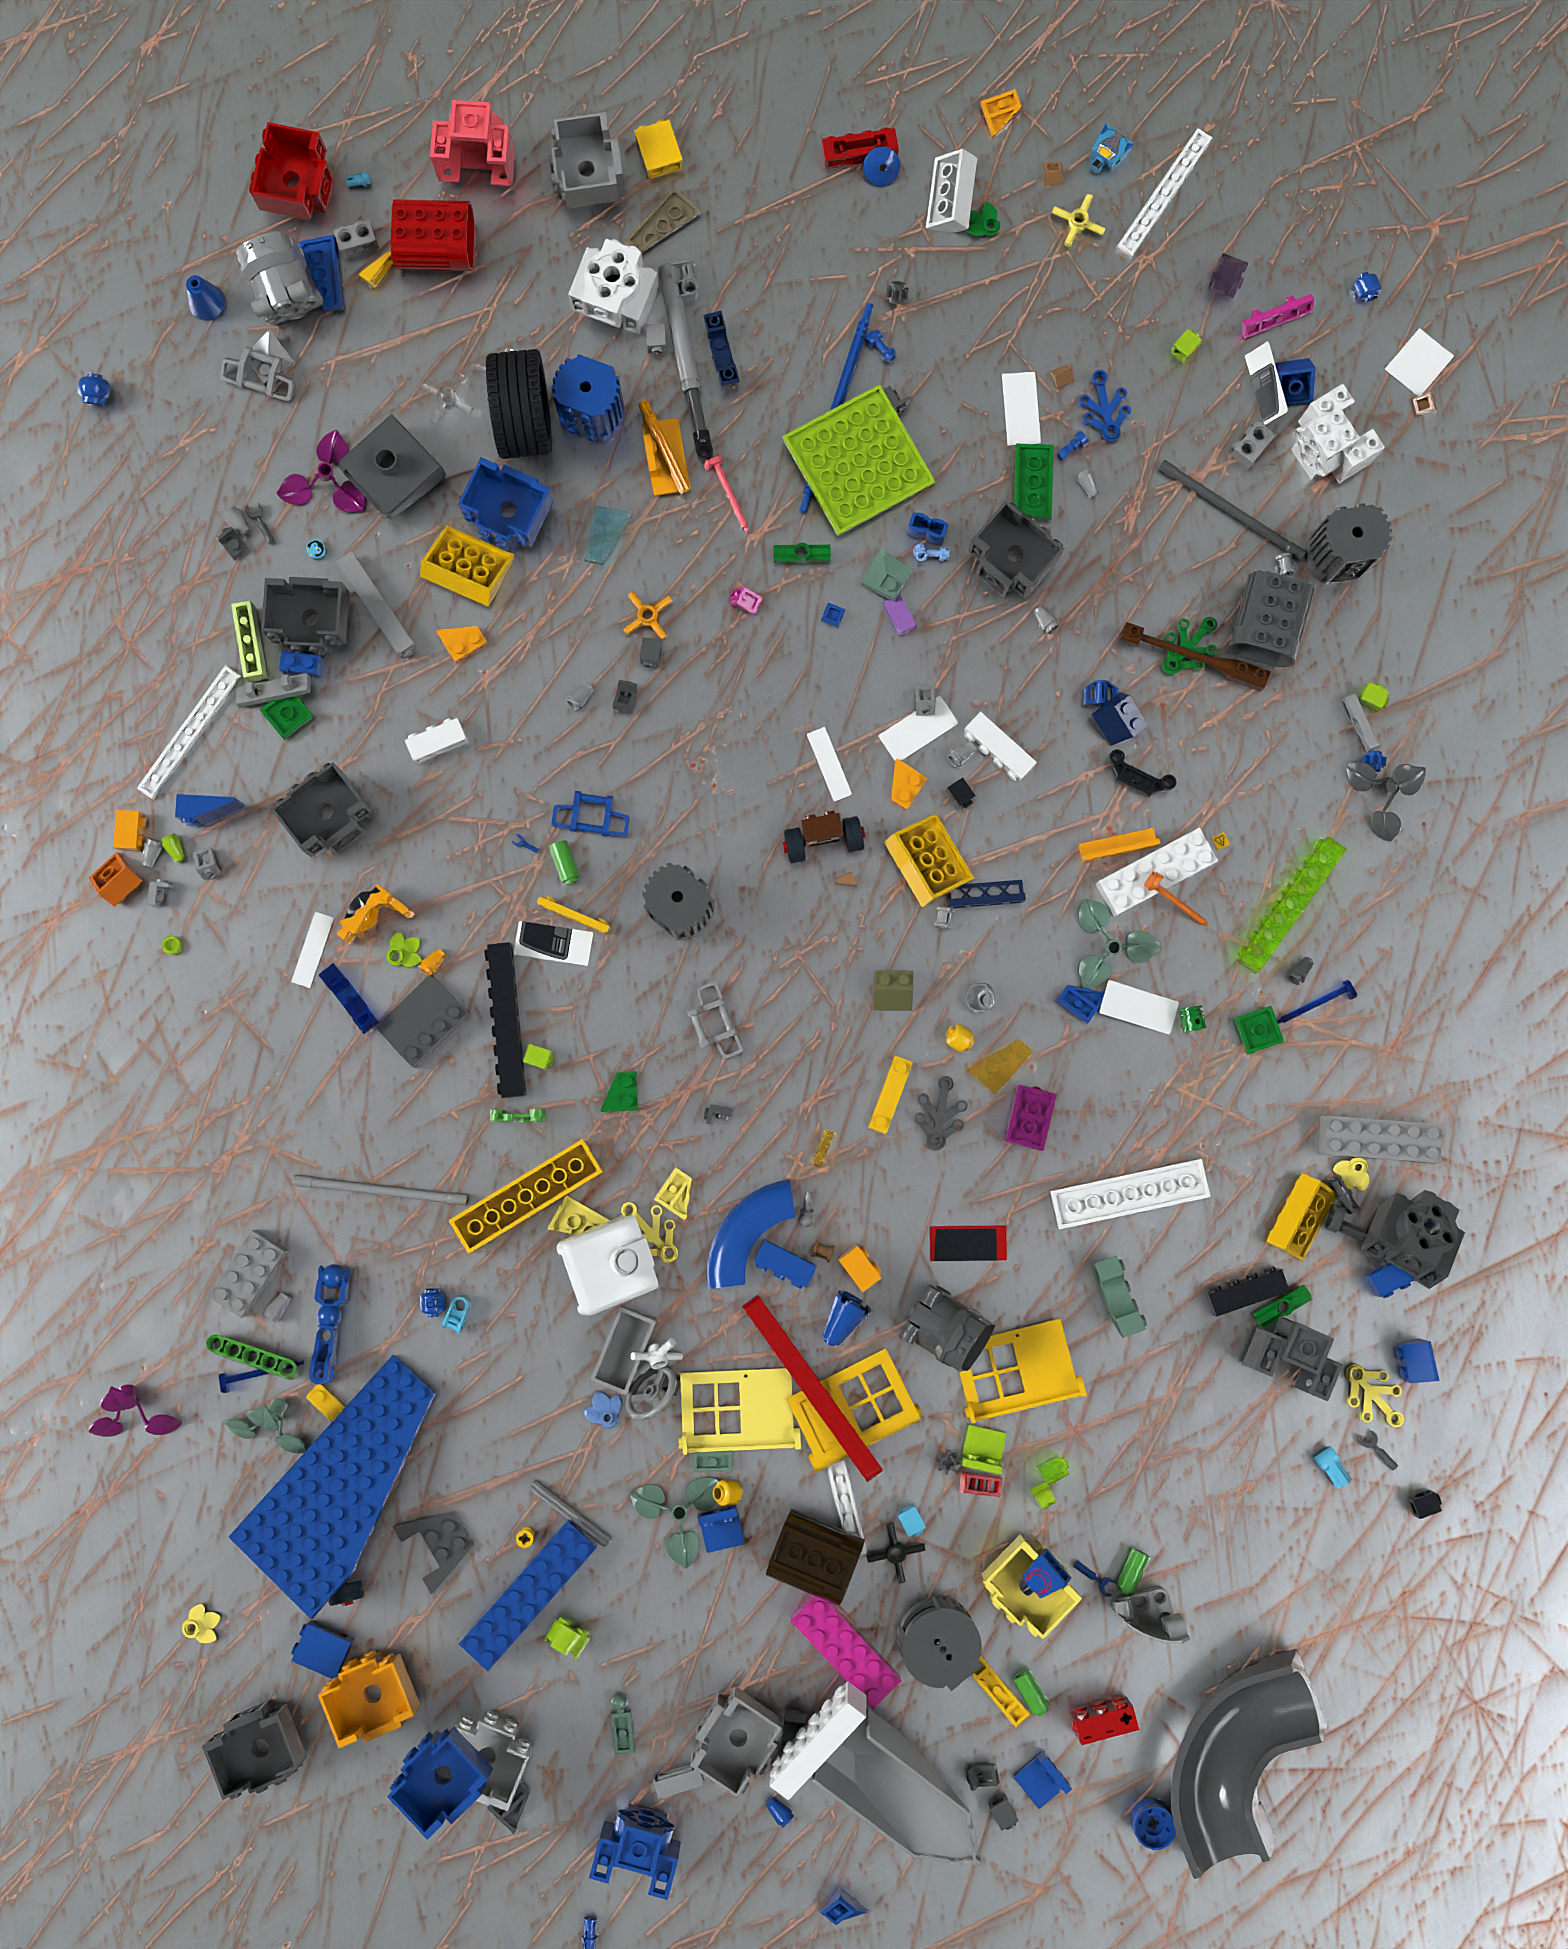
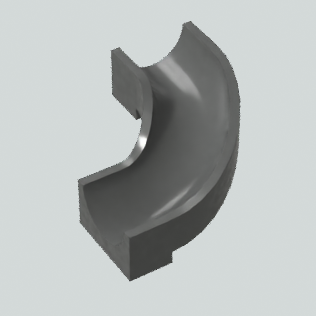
M1297 1649L1261 1658L1257 1664L1246 1667L1231 1675L1206 1698L1187 1730L1173 1771L1171 1810L1177 1837L1194 1879L1201 1878L1213 1865L1238 1855L1256 1854L1261 1857L1262 1862L1271 1860L1277 1839L1262 1802H1258L1259 1778L1268 1763L1279 1754L1322 1743L1327 1727V1722Z

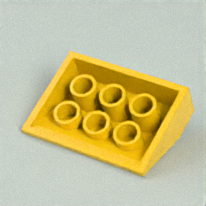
M446 525L422 559L420 577L489 607L514 559V554Z
M937 814L893 833L884 841L922 907L942 898L974 879Z

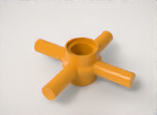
M634 591L629 593L628 597L639 611L638 618L623 629L625 634L629 635L641 625L651 626L661 640H664L668 635L657 622L658 612L673 602L671 598L667 596L653 607L651 605H644ZM646 612H650L653 614V616L650 619L643 618V615Z

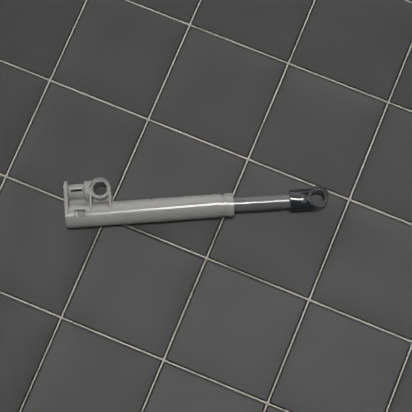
M687 259L663 264L658 267V273L682 390L688 398L694 427L693 439L697 458L701 464H704L706 460L714 458L710 433L709 430H706L699 396L701 385L684 303L696 301L699 297L698 282L693 272L695 263L693 260ZM688 288L695 289L693 292L686 291ZM707 450L710 452L708 456L701 455L702 451Z

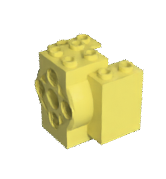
M1019 1535L982 1573L983 1583L991 1595L989 1598L992 1604L999 1611L1003 1609L1006 1618L1013 1625L1017 1623L1021 1627L1026 1622L1025 1625L1034 1637L1039 1635L1044 1639L1082 1598L1069 1583L1043 1598H1039L1035 1592L1030 1596L1025 1595L1019 1587V1581L1046 1547L1038 1539L1030 1545ZM1057 1559V1561L1062 1565V1567L1067 1571V1573L1071 1575L1066 1569V1567Z

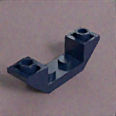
M722 311L703 315L712 357L721 386L739 383L740 380L727 339Z

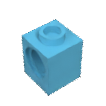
M914 1504L897 1512V1516L908 1537L911 1535L916 1537L924 1532L925 1524Z

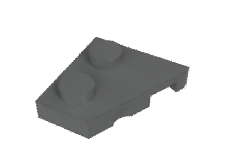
M520 1781L508 1812L493 1805H487V1809L513 1834L516 1832L530 1790Z

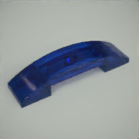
M334 963L318 974L353 1018L352 1020L363 1034L379 1023L369 1006Z

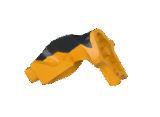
M377 884L373 890L361 892L353 899L348 907L345 919L339 922L343 926L336 934L349 944L356 937L363 939L365 931L376 924L379 909L382 907L395 910L408 919L412 918L415 914Z

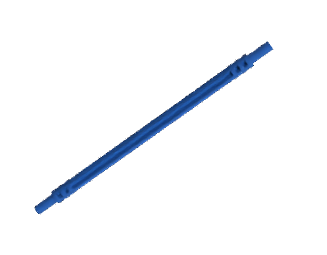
M871 303L866 304L862 319L859 320L830 410L844 404L870 325L869 319L874 307ZM807 482L799 512L804 514L807 512L811 497H814Z

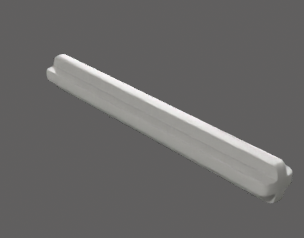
M535 1480L531 1484L529 1489L587 1535L603 1547L609 1544L611 1538L538 1481Z

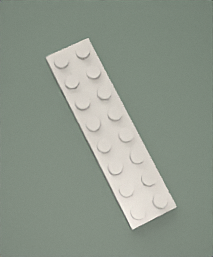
M1202 1159L1050 1191L1058 1229L1210 1197Z

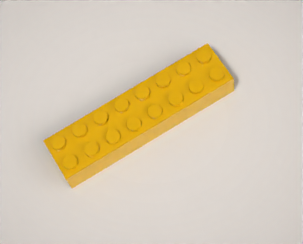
M581 1139L448 1221L467 1253L471 1254L604 1173L585 1139Z

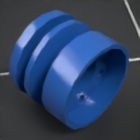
M1144 1798L1132 1808L1130 1815L1131 1826L1138 1841L1144 1847L1151 1850H1162L1171 1844L1175 1838L1176 1830L1173 1816L1165 1803L1156 1798ZM1150 1818H1154V1824H1150Z

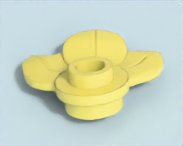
M1354 1157L1350 1161L1341 1160L1334 1166L1333 1171L1342 1177L1348 1189H1352L1355 1186L1361 1192L1367 1189L1370 1177L1367 1174L1368 1163L1364 1158ZM1357 1164L1362 1165L1361 1169L1356 1170L1355 1166Z
M203 1604L196 1605L190 1610L188 1619L183 1622L182 1632L186 1637L196 1638L200 1643L213 1642L217 1637L212 1629L219 1623L221 1616L216 1612H205ZM190 1624L195 1625L196 1628L194 1631L190 1629Z

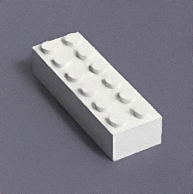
M1198 828L1098 881L1096 886L1113 917H1116L1159 894L1155 889L1149 891L1144 887L1145 881L1152 871H1157L1164 877L1159 884L1168 889L1218 862V859L1201 829Z
M849 1681L844 1686H839L832 1699L826 1700L818 1714L812 1715L805 1728L801 1727L796 1737L786 1743L783 1751L773 1757L770 1763V1787L789 1800L866 1718V1695Z

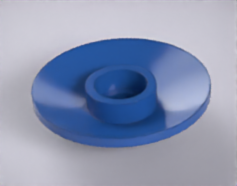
M881 146L872 149L864 160V174L874 185L885 186L892 183L900 171L898 155L888 147ZM882 164L886 165V169L884 171H881L879 169L880 165Z

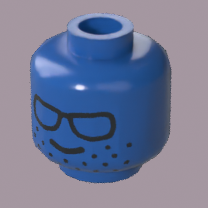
M440 1288L425 1289L420 1294V1310L422 1313L427 1314V1317H439V1313L445 1311V1294L440 1291Z

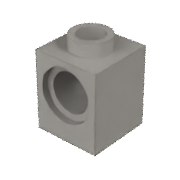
M665 323L646 324L648 353L659 355L667 352Z

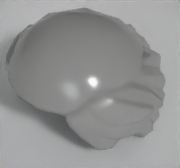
M977 983L972 985L967 991L966 1004L973 1012L981 1014L993 1006L995 996L989 984Z

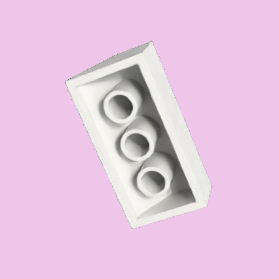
M965 149L935 158L926 229L956 233L969 227L977 157Z

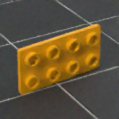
M678 418L659 420L658 423L690 487ZM642 423L641 427L654 496L678 493L679 490L659 451L656 441L647 424Z

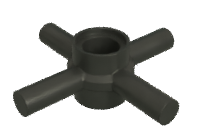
M887 1523L890 1544L887 1546L886 1551L866 1555L867 1561L870 1563L887 1559L895 1565L898 1583H905L902 1562L908 1554L926 1551L925 1545L921 1543L905 1547L897 1541L894 1523ZM898 1548L901 1550V1555L896 1558L890 1555L891 1551Z

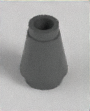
M1309 957L1302 959L1288 971V979L1295 985L1304 983L1314 965L1313 960Z

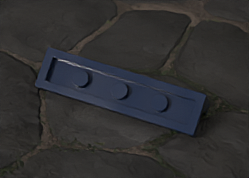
M1022 880L964 884L957 888L964 894L962 898L951 899V892L947 894V903L950 909L1017 904L1026 901ZM1010 885H1018L1019 893L1009 894L1006 889ZM996 886L1002 892L1000 895L991 896L987 891L991 887ZM972 888H978L983 892L980 897H971L968 893Z

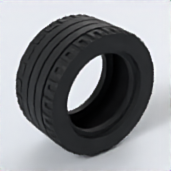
M530 349L528 351L518 350V352L509 351L499 352V354H488L486 357L487 394L493 436L499 457L510 459L511 457H530V455H549L552 452L551 421L540 351Z

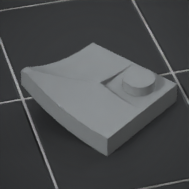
M270 329L251 347L254 351L272 357L278 356L283 358L279 371L281 374L295 365V362ZM251 358L248 364L264 385L267 386L269 370L272 364Z

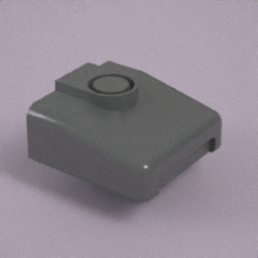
M393 414L388 416L339 461V468L342 473L389 520L394 519L446 476L443 467Z

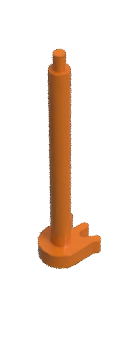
M1157 871L1151 872L1145 881V888L1149 891L1155 889L1201 925H1209L1206 919L1159 884L1164 878Z

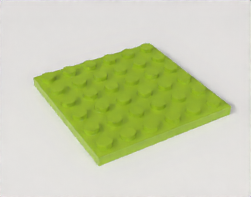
M880 384L782 437L837 536L935 484L933 476Z

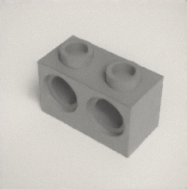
M360 220L356 224L343 225L334 230L343 259L379 248L370 220ZM369 233L366 237H361L362 234ZM346 238H351L350 241L343 242Z
M1259 421L1255 426L1251 424L1244 433L1246 434L1243 440L1239 438L1233 445L1234 451L1231 455L1247 469L1251 467L1276 436ZM1254 434L1260 435L1262 440H1257ZM1242 448H1247L1250 454L1244 453Z

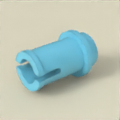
M362 171L360 174L345 176V179H348L346 181L348 188L360 185L367 187L370 184L368 172Z

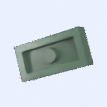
M732 1451L693 1452V1473L733 1470Z

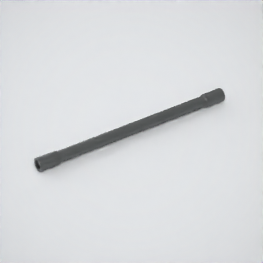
M1164 459L1160 465V471L1189 487L1283 548L1287 553H1292L1296 559L1301 560L1307 552L1189 477Z

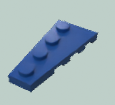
M330 235L299 241L310 270V275L323 298V310L331 312L344 309L336 237Z

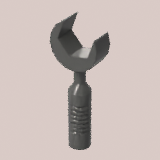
M258 503L259 509L253 513L249 511V506L246 504L245 513L247 516L258 521V527L267 543H274L275 540L268 527L260 518L263 515L262 506Z
M1370 1430L1373 1437L1369 1442L1364 1441L1362 1436L1359 1435L1360 1444L1367 1448L1374 1447L1377 1450L1378 1456L1391 1470H1395L1398 1467L1384 1449L1376 1445L1378 1437L1375 1432Z

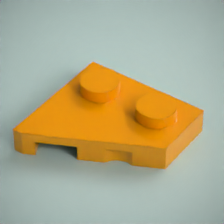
M896 759L891 801L907 811L927 780V777L899 759Z

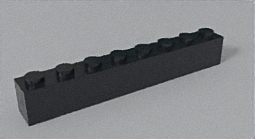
M510 942L488 944L487 950L484 953L485 960L489 961V969H486L487 980L491 982V987L488 988L489 999H492L493 1007H490V1016L494 1018L495 1026H492V1036L496 1037V1045H493L494 1056H498V1064H495L496 1075H499L500 1083H497L498 1095H501V1098L527 1096L513 945Z

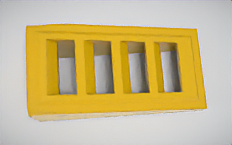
M388 251L358 274L361 281L372 290L392 267L391 252Z

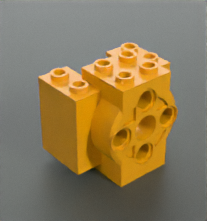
M375 1649L365 1653L364 1657L359 1660L355 1657L347 1661L346 1665L342 1666V1670L338 1673V1677L327 1681V1684L322 1687L323 1690L318 1694L338 1748L358 1741L361 1735L365 1743L402 1727L405 1721L413 1717L421 1706L401 1655L394 1656L391 1653L384 1656L383 1650L376 1652ZM368 1686H377L381 1690V1697H371L368 1693Z

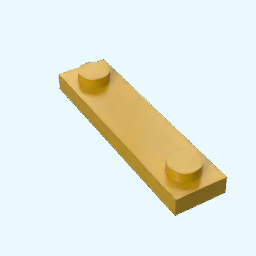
M547 895L544 898L539 896L537 900L539 906L604 934H609L611 927L608 926L607 921L601 918L594 920L555 903L556 899Z
M894 1056L868 1128L887 1134L913 1062Z
M323 1384L316 1385L306 1396L331 1422L346 1407Z
M981 1656L979 1660L982 1666L972 1674V1677L1010 1722L1017 1727L1030 1715V1712Z

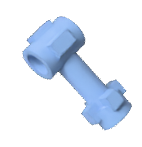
M917 544L913 549V554L919 561H924L927 557H939V561L949 559L950 550L943 546L939 550L926 549L924 544Z

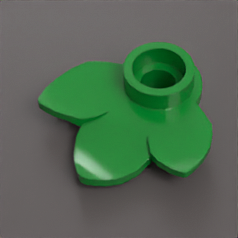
M985 202L982 212L970 211L969 223L971 226L968 228V232L977 237L985 234L988 236L996 235L1000 230V222L996 219V208L989 202ZM992 225L994 228L989 229L988 226Z

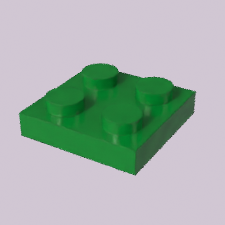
M298 696L270 701L260 709L261 713L284 740L314 717Z
M1272 1006L1234 1018L1247 1055L1284 1042Z

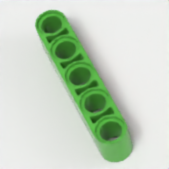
M217 1334L209 1336L206 1340L207 1349L223 1358L287 1380L297 1378L300 1373L299 1366L294 1361ZM220 1340V1347L213 1349V1344ZM234 1347H239L238 1353L231 1355V1350ZM252 1353H257V1358L250 1362L249 1356ZM275 1359L274 1366L267 1368L268 1361ZM293 1365V1371L290 1374H285L286 1367Z

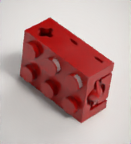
M1115 1696L1111 1701L1104 1702V1700L1094 1702L1092 1706H1077L1074 1708V1711H1070L1073 1722L1071 1727L1081 1746L1139 1730L1133 1705L1127 1696Z

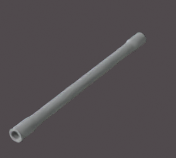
M296 1174L293 1179V1186L316 1187L446 1202L467 1206L468 1194L435 1192L314 1178L312 1176Z

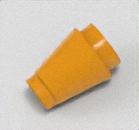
M438 948L421 960V964L418 967L430 977L436 973L447 955Z

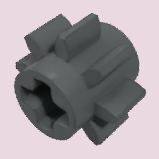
M892 281L891 286L887 285L886 297H890L889 302L902 304L903 299H908L909 288H905L904 282Z
M949 1449L946 1454L939 1452L941 1457L935 1460L936 1463L941 1464L938 1470L944 1469L946 1475L951 1470L956 1473L955 1466L960 1465V1462L955 1461L958 1455L956 1453L951 1455ZM947 1458H950L952 1463H949L948 1467H946L943 1461H946Z

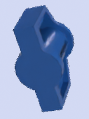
M1107 680L1093 681L1083 688V705L1102 707L1109 701L1108 687L1111 688V699L1118 694V688ZM1092 685H1094V700H1091Z

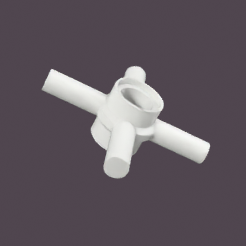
M670 1338L664 1345L656 1343L648 1346L646 1352H632L631 1359L647 1360L638 1368V1371L644 1374L650 1368L660 1369L668 1364V1360H682L683 1354L681 1352H668L676 1344L675 1340Z

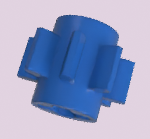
M1368 751L1367 755L1362 757V762L1370 764L1377 772H1380L1381 768L1386 766L1387 757H1383L1381 751Z

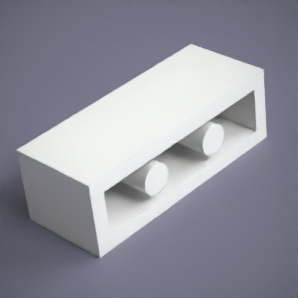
M448 718L443 721L444 724L439 726L432 725L426 728V731L419 734L417 732L408 736L405 742L416 764L469 742L458 718Z

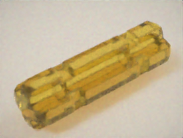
M825 1130L824 1138L821 1139L816 1150V1156L813 1157V1165L818 1167L822 1165L824 1161L822 1159L827 1154L831 1144L830 1141L833 1140L835 1135L834 1132Z

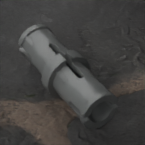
M1340 1175L1333 1177L1335 1181L1331 1179L1330 1183L1337 1193L1338 1200L1342 1201L1348 1214L1358 1211L1359 1206L1352 1197L1351 1189L1347 1188Z

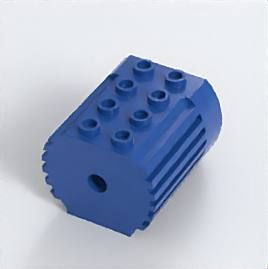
M580 354L572 360L566 359L564 361L565 365L561 364L559 366L560 371L556 370V378L553 377V385L551 387L562 428L572 435L578 436L579 434L585 436L591 442L598 441L605 444L611 441L621 430L625 418V407L618 376L615 375L614 367ZM586 388V389H589L590 391H589V392H582L581 389Z

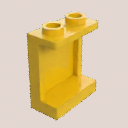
M669 119L665 121L659 120L649 126L643 125L634 130L635 140L638 143L648 179L684 169L683 159Z

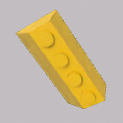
M1301 1173L1291 1195L1286 1200L1282 1212L1278 1215L1277 1222L1270 1231L1266 1242L1303 1262L1337 1197V1193L1320 1180Z

